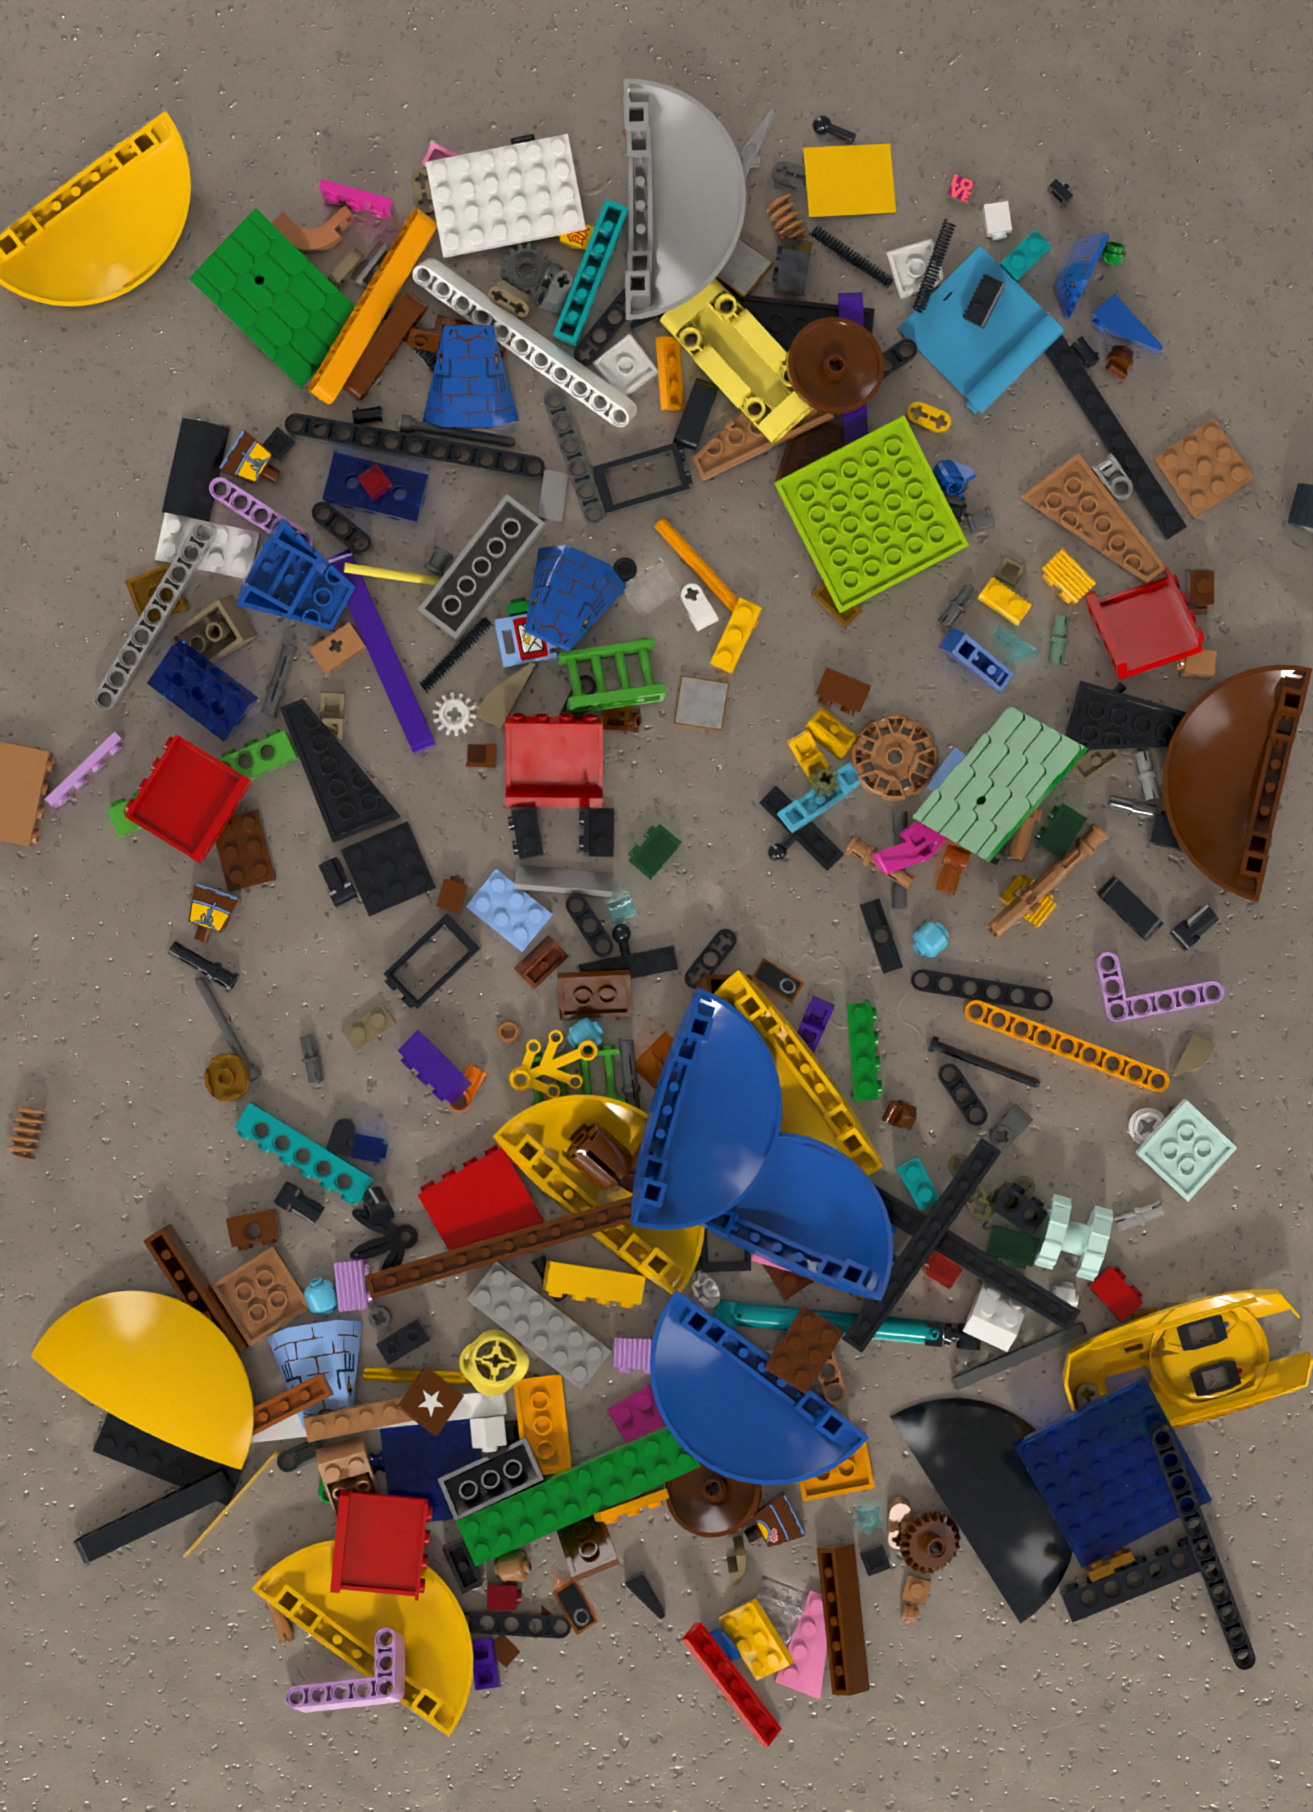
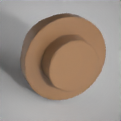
M504 1020L498 1025L496 1034L501 1042L512 1044L519 1039L521 1029L515 1021Z

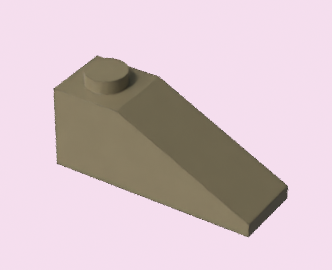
M530 662L489 691L485 698L480 697L474 707V710L477 711L476 717L502 730L505 726L506 716H510L536 665Z

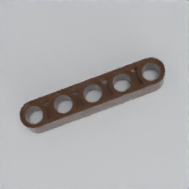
M410 291L406 292L363 351L342 389L358 401H361L408 338L411 326H416L429 306Z

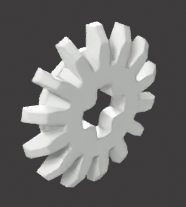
M453 692L450 693L451 699L447 700L445 695L442 696L443 704L438 701L435 703L440 709L439 711L433 710V714L439 715V718L433 721L434 723H442L438 727L440 731L444 727L447 728L446 735H449L450 731L454 730L455 736H459L458 729H462L465 734L467 733L464 727L466 724L473 727L474 724L469 722V719L476 718V715L470 714V711L474 710L475 706L468 707L467 704L471 700L468 698L465 702L462 701L463 694L461 693L458 699H455ZM456 707L457 711L462 715L457 717L456 721H451L452 718L447 715L448 711L451 712Z

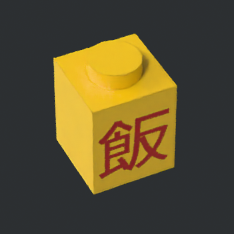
M585 224L586 230L558 235L557 237H560V245L585 254L595 227Z

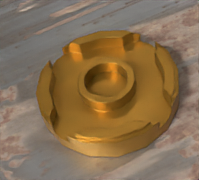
M220 1054L212 1058L204 1073L205 1086L209 1094L221 1102H231L242 1098L248 1091L251 1082L247 1063L235 1054Z

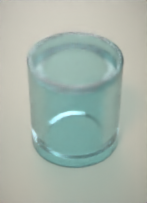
M630 896L607 904L615 925L637 916Z

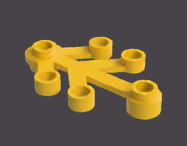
M554 1029L549 1033V1043L540 1065L532 1069L530 1068L534 1056L540 1051L541 1043L537 1039L528 1041L526 1045L527 1051L521 1066L514 1068L509 1075L510 1085L518 1091L533 1088L547 1094L549 1098H557L561 1093V1087L558 1084L551 1083L548 1085L535 1079L544 1074L569 1084L573 1089H578L583 1084V1077L577 1073L571 1075L557 1068L580 1058L592 1060L597 1055L598 1047L594 1041L584 1040L580 1043L578 1049L553 1059L558 1044L564 1038L561 1030ZM553 1033L560 1034L561 1038L559 1041L552 1039ZM530 1043H537L538 1049L536 1051L531 1050L529 1047ZM590 1045L593 1048V1052L590 1054L585 1053L584 1046ZM519 1074L525 1075L526 1081L519 1082L517 1076ZM573 1077L579 1078L580 1084L573 1085L571 1079ZM556 1087L558 1093L556 1095L550 1094L549 1088Z

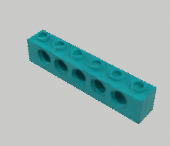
M607 199L605 200L554 330L553 337L555 340L573 347L578 345L628 217V207Z
M249 1102L234 1127L239 1130L237 1135L247 1141H250L251 1138L259 1143L258 1148L268 1154L272 1151L280 1156L279 1161L289 1167L294 1164L301 1168L300 1174L310 1180L315 1177L322 1181L320 1183L321 1187L331 1193L335 1189L342 1194L340 1198L351 1205L354 1202L357 1204L361 1203L363 1194L376 1179L252 1102ZM261 1122L265 1123L269 1128L268 1134L264 1137L259 1136L256 1132V1127ZM281 1135L289 1139V1146L286 1149H280L277 1146V1139ZM301 1148H305L310 1152V1158L307 1162H302L297 1157V1153ZM321 1161H327L330 1164L331 1170L329 1174L323 1175L319 1172L318 1165ZM341 1174H348L351 1177L352 1182L349 1187L345 1188L339 1184Z

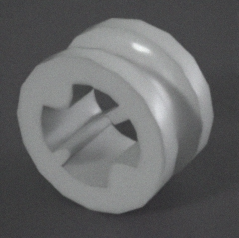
M553 1033L551 1036L552 1039H554L553 1036H559V1040L561 1038L558 1033ZM547 1036L546 1039H545V1047H546V1048H547V1045H548V1043H549L548 1036ZM565 1037L562 1040V1047H557L558 1050L555 1051V1054L561 1053L565 1049L567 1043Z

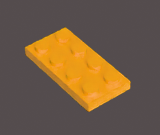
M553 1374L522 1378L514 1384L520 1440L527 1438L540 1466L542 1475L556 1474L572 1467L562 1375Z

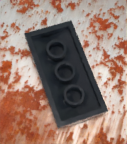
M182 418L162 513L210 522L214 498L209 491V485L213 479L220 476L221 470L219 467L223 462L230 428L206 421ZM217 484V485L215 486V488H214V493H215V494H216V490H217L218 484Z
M527 1438L519 1440L438 1479L455 1522L545 1481Z

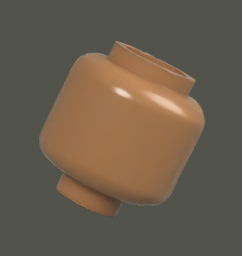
M512 1550L494 1560L495 1575L504 1583L524 1581L527 1578L528 1572L532 1570L531 1559L526 1557L522 1550Z

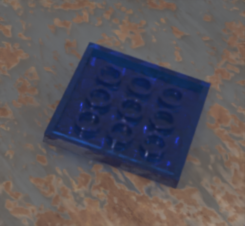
M472 1418L447 1421L437 1436H433L419 1424L381 1428L380 1435L388 1495L428 1498V1506H433L432 1520L426 1522L454 1519L438 1479L482 1458L481 1448L472 1447L470 1419Z

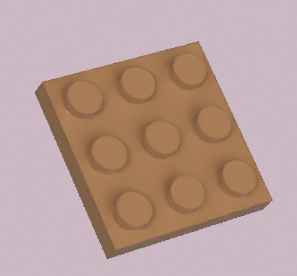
M1215 419L1207 422L1153 458V461L1192 519H1195L1254 479Z
M274 1246L211 1285L249 1347L309 1310L304 1293Z

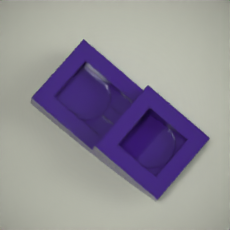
M814 995L797 1030V1033L813 1053L835 1007L834 1004Z
M493 1639L471 1640L475 1690L500 1688L501 1682Z

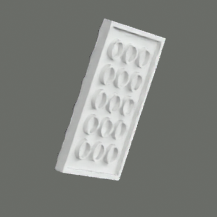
M568 134L426 162L444 258L586 230Z

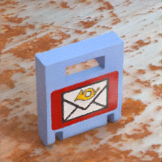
M527 614L493 621L503 669L529 664L530 662L535 663L556 659L559 656V652L550 653L551 649L558 647L524 632ZM511 630L515 653L506 654L502 632Z

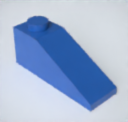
M1115 293L1091 315L1093 319L1091 322L1099 332L1104 331L1109 336L1158 354L1163 348L1159 341Z
M955 628L949 631L939 645L943 652L999 693L1004 690L1015 674L970 636Z

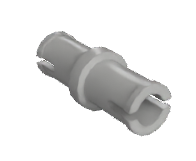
M1150 750L1135 753L1140 773L1138 780L1142 782L1145 801L1161 798L1155 778L1157 777V771L1153 769Z
M1158 1200L1142 1208L1137 1206L1133 1208L1134 1211L1115 1217L1114 1221L1120 1233L1139 1224L1143 1226L1145 1225L1144 1222L1165 1215Z

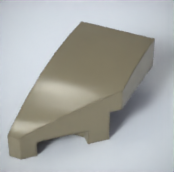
M321 691V721L336 734L338 739H343L345 692Z
M1194 1033L1170 1076L1177 1077L1180 1074L1196 1072L1203 1068L1215 1044Z
M743 1536L733 1537L736 1556L726 1557L731 1586L740 1583L746 1568Z

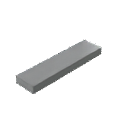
M517 865L515 889L612 897L614 873Z

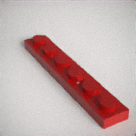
M695 1622L681 1640L759 1743L764 1747H769L782 1728L701 1622Z

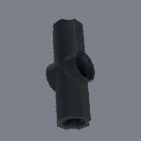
M880 898L859 905L882 973L885 974L902 968L903 965ZM879 929L885 930L888 934V939L884 943H879L875 939V932Z

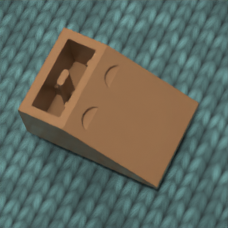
M363 1436L316 1449L317 1466L336 1520L341 1490L380 1494Z

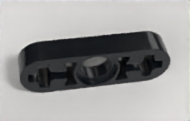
M722 929L714 936L687 970L685 983L688 987L696 989V983H690L691 977L689 974L691 972L694 974L700 969L696 967L698 962H700L703 968L710 970L709 975L715 972L736 944L737 939L733 931ZM721 934L724 936L730 934L732 944L730 946L727 944L723 946L721 950L725 951V954L721 956L718 950L711 948V945L713 943L716 946L720 944L721 939L719 936ZM707 952H713L717 955L718 961L714 966H707L704 963L703 957ZM703 972V973L701 974L700 978H702L704 975H706V973Z

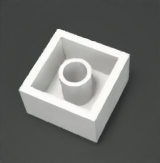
M984 1281L974 1298L963 1332L1007 1352L1018 1335L1027 1306Z

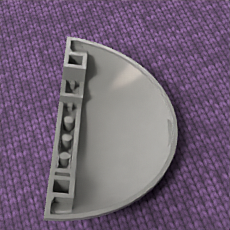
M624 79V127L627 131L629 209L628 271H625L626 320H635L660 315L681 306L702 292L717 277L730 259L738 243L744 223L747 195L743 166L738 151L726 129L710 110L698 100L672 86L643 79Z

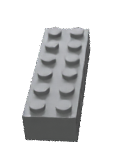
M506 494L420 605L418 611L456 641H459L546 528V524Z
M500 1261L494 1263L466 1299L581 1390L612 1352L610 1347Z

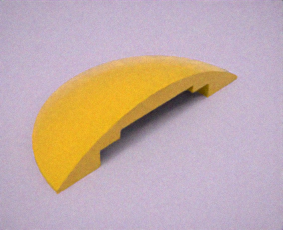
M166 110L97 158L0 233V284L22 297L41 303L59 306H85L101 303L125 294L156 272L174 249L182 233L188 214L191 192L187 153L181 136Z
M740 970L736 971L716 990L714 995L727 1001L740 1011L758 1031L769 1049L778 1073L782 1094L780 1132L803 1135L826 1143L850 1158L867 1176L884 1167L878 1152L856 1114L815 1054L764 993Z
M596 1095L562 1096L543 1101L517 1114L505 1123L493 1135V1138L520 1169L569 1215L632 1196V1193L619 1185L606 1190L598 1188L564 1158L562 1150L567 1152L573 1142L569 1139L571 1135L584 1123L587 1126L593 1124L594 1119L626 1147L633 1156L642 1141L648 1114L630 1104L608 1097ZM626 1223L591 1235L638 1272L673 1295L675 1290L683 1291L696 1268L703 1245L705 1228L696 1225L682 1229L656 1230Z
M133 1290L112 1292L84 1301L70 1309L45 1332L31 1354L32 1358L66 1386L95 1405L142 1431L184 1450L240 1470L243 1468L249 1453L254 1427V1405L248 1375L238 1353L226 1335L214 1322L197 1309L178 1299L160 1293Z
M335 1540L311 1545L287 1556L274 1565L252 1588L255 1593L366 1678L375 1677L376 1633L381 1628L388 1627L402 1634L405 1640V1694L399 1702L448 1737L451 1735L461 1718L469 1697L473 1677V1649L469 1627L457 1599L446 1583L430 1567L427 1566V1569H422L421 1578L426 1580L424 1593H419L418 1601L415 1600V1596L342 1589L340 1593L330 1592ZM392 1636L388 1639L387 1645L392 1642ZM392 1660L388 1663L387 1670L391 1668ZM390 1685L389 1688H388V1690H387V1693H388V1694H389V1693L391 1692V1690H392V1687H393L392 1685Z

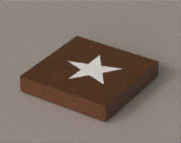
M424 1367L397 1405V1408L433 1436H437L464 1395L428 1367Z

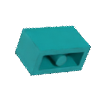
M1035 229L1000 263V266L1018 283L1050 252L1052 245Z
M917 1156L895 1167L919 1211L937 1202L940 1196Z

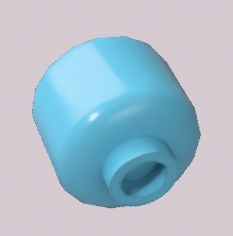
M927 922L914 932L913 948L918 955L933 958L948 946L947 938L949 934L942 924Z
M585 1017L569 1028L567 1039L574 1050L578 1049L580 1043L584 1040H592L598 1047L603 1042L602 1033L605 1031L598 1020L593 1022L590 1018ZM590 1045L584 1046V1052L593 1050Z
M321 1277L311 1280L309 1286L304 1290L305 1300L312 1313L322 1316L336 1309L335 1306L338 1304L337 1292L331 1281L323 1280Z

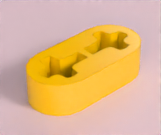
M913 402L907 409L906 416L908 421L936 434H943L950 427V416L935 407L922 402ZM917 407H920L922 409L921 413L928 417L926 419L919 416L918 419H914V414L911 410H916ZM940 416L943 417V422L946 423V426L942 425L940 429L936 428V423L929 420L930 417L938 419Z

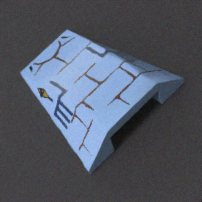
M332 1320L289 1327L267 1336L287 1390L324 1373L334 1395L297 1413L303 1429H305L303 1420L305 1416L354 1406L355 1382L363 1321Z

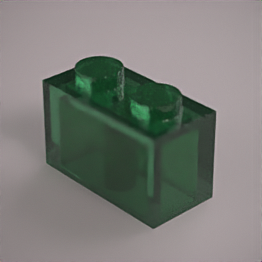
M1064 803L1060 804L1059 807L1055 805L1047 816L1050 822L1046 828L1041 826L1034 837L1038 840L1035 846L1059 861L1064 857L1087 820L1086 817Z
M661 824L657 827L652 825L644 834L645 842L641 846L636 844L628 853L631 857L628 862L649 880H652L682 844L680 840Z
M991 1224L984 1252L1001 1262L1003 1259L1012 1261L1011 1266L1025 1270L1026 1266L1033 1267L1040 1238L1030 1237L1027 1234Z

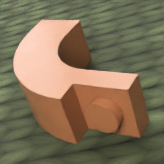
M344 205L327 223L315 229L299 227L284 212L271 223L302 254H317L332 249L342 241L341 236L337 232L339 230H346L352 223L350 219L353 216L351 211Z

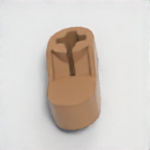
M904 1497L892 1499L889 1502L887 1513L888 1542L892 1548L898 1550L900 1549L902 1532L911 1521L910 1503Z

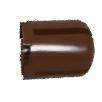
M593 1119V1124L587 1126L584 1123L571 1135L569 1139L573 1142L567 1152L562 1150V1156L598 1188L606 1190L620 1183L617 1175L625 1178L630 1171L633 1158L631 1152Z

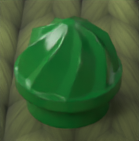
M1113 241L1106 242L1102 251L1104 261L1111 266L1120 264L1126 256L1124 251L1125 245Z

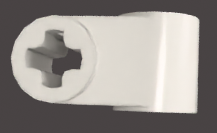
M691 583L683 587L681 600L697 632L719 621L713 607L707 601L702 589L698 585ZM688 589H691L692 592H698L696 601H692L691 598H685L688 594Z

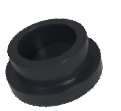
M620 558L613 565V569L623 582L632 580L637 573V566L630 558Z

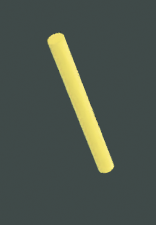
M350 563L344 564V573L435 586L440 581V576Z

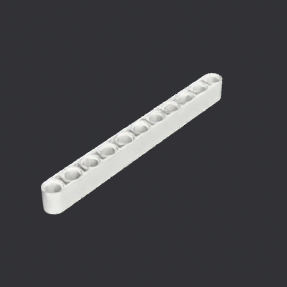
M427 258L414 268L412 273L413 279L418 285L472 324L493 325L497 341L608 422L616 427H624L636 416L637 406L631 399L516 316L493 303L488 296L434 258ZM425 269L429 271L430 275L425 272ZM483 311L488 314L489 318L484 315ZM522 339L527 342L528 346L523 343ZM561 367L567 371V374L562 371ZM581 382H584V383L586 384L587 388H585V387L581 384ZM600 395L603 396L607 402L603 401ZM620 410L624 411L625 414H626V416H624V415L620 412Z
M478 1391L461 1393L464 1397L447 1421L507 1414L506 1392L498 1396H486ZM295 1414L253 1435L251 1443L307 1437L298 1415ZM409 1421L380 1428L416 1425L418 1423Z

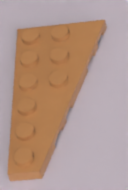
M752 406L750 414L758 415L762 410V406ZM813 409L779 441L772 444L742 412L733 421L731 420L725 426L726 428L716 438L708 442L692 459L701 479L706 481L833 419L834 416L833 414Z
M1079 453L1020 497L1143 582H1150L1165 570L1166 566Z

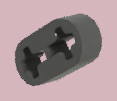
M779 162L774 166L772 177L777 184L807 192V187L803 185V180L796 178V176L805 177V167L789 162ZM786 168L787 173L794 176H785L784 179H780V174L776 172Z

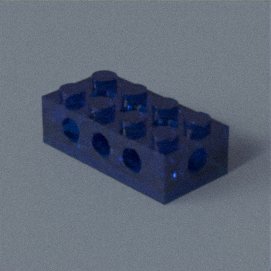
M334 452L322 499L324 502L419 525L430 478L427 474ZM375 464H378L393 485V488L373 501L360 482L355 488L347 487L349 479L358 478ZM399 489L406 491V496L401 500L394 498L395 491Z
M183 640L170 647L147 682L149 686L222 741H226L235 734L258 700L256 695Z

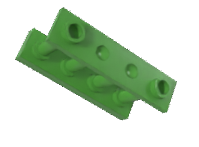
M641 637L633 640V642L578 650L572 648L569 652L565 650L559 652L557 663L558 665L567 664L573 695L568 698L566 705L567 712L578 714L663 701L666 694L664 684L654 682L648 652L653 651L655 639ZM638 654L644 679L643 687L633 688V686H630L624 656ZM615 657L621 686L619 690L609 691L606 688L600 659ZM591 661L597 688L595 694L586 695L583 693L577 667L578 662Z
M614 1045L600 1046V1051L597 1052L596 1056L603 1055L607 1094L604 1095L605 1097L625 1102V1098H619V1093H616L613 1054H620V1049H615ZM542 1052L535 1054L531 1069L540 1065L543 1058ZM554 1055L553 1059L562 1055ZM580 1058V1075L583 1077L582 1095H592L589 1060ZM565 1065L560 1068H557L561 1071L566 1072ZM542 1076L535 1078L542 1082ZM557 1080V1084L561 1087V1093L558 1097L568 1096L567 1083ZM533 1089L534 1101L532 1106L546 1101L544 1100L543 1092Z

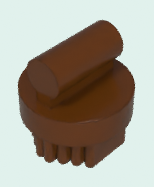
M1125 345L1112 346V350L1108 353L1105 361L1106 370L1119 379L1124 380L1128 375L1127 372L1132 369L1134 351Z
M891 1100L882 1120L886 1123L891 1122L893 1127L912 1128L917 1119V1108L902 1100Z

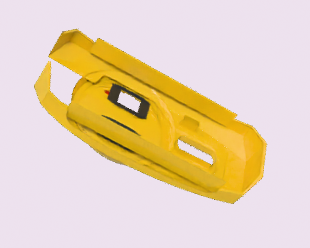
M1278 1289L1233 1291L1199 1298L1151 1313L1078 1344L1068 1350L1061 1373L1077 1430L1094 1445L1101 1446L1148 1434V1428L1154 1422H1164L1169 1429L1179 1428L1229 1415L1256 1406L1279 1395L1308 1386L1313 1365L1310 1352L1269 1362L1267 1339L1256 1320L1257 1318L1289 1309L1299 1319L1300 1315L1297 1308ZM1212 1321L1217 1339L1193 1345L1188 1327ZM1159 1339H1164L1165 1348L1161 1349L1157 1346ZM1140 1343L1143 1345L1126 1351L1124 1349ZM1169 1350L1179 1353L1151 1358L1152 1352ZM1150 1353V1357L1140 1359L1139 1354ZM1145 1366L1151 1373L1149 1383L1113 1394L1107 1390L1105 1385L1107 1377ZM1225 1366L1230 1384L1207 1391L1201 1373ZM1082 1382L1091 1383L1098 1390L1102 1422L1095 1429H1088L1082 1426L1078 1419L1074 1393L1076 1386ZM1086 1387L1081 1396L1085 1397L1086 1402L1089 1403L1088 1395L1092 1394V1391ZM1160 1402V1405L1144 1410L1142 1409V1407ZM1088 1408V1416L1084 1420L1091 1424L1092 1419L1096 1418V1415L1092 1414L1090 1408Z

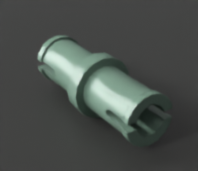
M1055 615L1053 637L1050 636V642H1052L1048 662L1050 664L1064 665L1066 644H1069L1067 634L1070 617Z

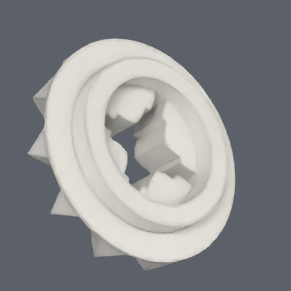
M1142 1108L1134 1112L1129 1120V1133L1136 1143L1142 1145L1152 1134L1146 1131L1140 1135L1144 1127L1140 1120L1142 1119L1149 1123L1155 1119L1156 1121L1152 1125L1154 1132L1165 1120L1164 1115L1154 1108Z
M702 1271L695 1272L690 1278V1288L694 1291L693 1295L705 1307L713 1308L720 1302L718 1286L706 1273Z

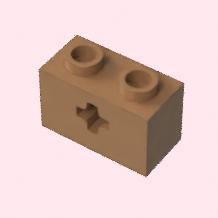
M344 622L338 624L333 628L331 635L326 638L321 636L311 643L313 647L309 650L326 675H329L367 649L350 622L346 625ZM336 641L338 644L343 643L340 646V652H337L336 650H333L331 652V649H333V642Z
M1203 650L1201 653L1177 660L1176 670H1180L1179 677L1210 679L1215 675L1217 651Z

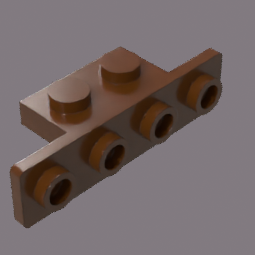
M437 314L434 330L412 325L406 345L438 353L444 325L474 324ZM499 346L501 358L503 360L505 348Z

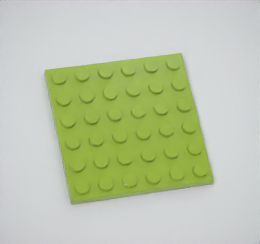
M904 415L774 482L839 613L969 546Z

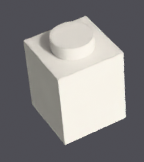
M1008 201L985 204L982 212L986 238L992 237L993 240L1006 239L1007 235H1010L1012 231Z
M504 1416L470 1419L473 1448H482L483 1452L497 1451V1446L507 1445Z

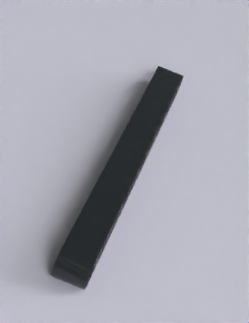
M299 413L290 414L285 420V428L288 434L297 439L532 481L540 480L544 476L545 464L543 460L533 455ZM295 420L303 422V426L299 431H292L290 429L291 423ZM319 424L327 427L325 434L321 436L314 434V429ZM341 429L350 430V436L346 440H341L338 438V432ZM366 433L374 435V440L370 444L361 442L362 436ZM395 437L398 439V444L395 448H387L385 446L388 438ZM414 441L422 444L421 450L417 453L409 450L410 444ZM436 446H443L446 448V452L443 456L436 457L433 455V449ZM459 451H468L470 453L469 458L466 461H459L456 458ZM485 454H490L494 458L493 462L488 466L480 463L481 457ZM509 458L517 461V466L513 470H508L504 467V462ZM531 463H538L541 465V470L537 474H531L528 472V466Z
M1154 1422L1148 1428V1437L1228 1652L1239 1669L1248 1670L1255 1664V1653L1174 1435L1164 1422ZM1161 1431L1166 1432V1436L1163 1439H1155L1157 1433ZM1167 1454H1174V1458L1170 1462L1163 1461ZM1183 1476L1180 1483L1172 1484L1174 1477ZM1184 1498H1191L1188 1505L1180 1506ZM1199 1520V1524L1195 1528L1188 1527L1191 1521ZM1207 1542V1546L1203 1550H1197L1198 1544ZM1215 1564V1568L1211 1572H1205V1568L1208 1565ZM1223 1586V1590L1220 1593H1213L1216 1587ZM1231 1608V1612L1228 1615H1221L1224 1609ZM1240 1630L1236 1637H1229L1232 1631ZM1248 1652L1245 1658L1237 1659L1240 1653Z

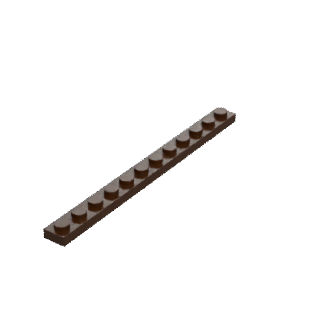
M632 1196L365 1275L371 1299L630 1223Z

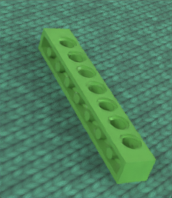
M279 729L267 733V738L258 742L257 739H253L245 743V748L237 752L234 748L222 753L223 758L219 759V761L251 780L298 759L287 732L285 730L280 732ZM273 746L275 750L273 757L269 759L262 756L263 748ZM246 755L251 756L252 765L246 769L240 766L241 758ZM136 791L133 793L134 798L131 799L135 800L140 792ZM124 798L111 803L112 807L107 809L119 837H124L142 828L125 818L127 812L124 810L131 799L127 801Z

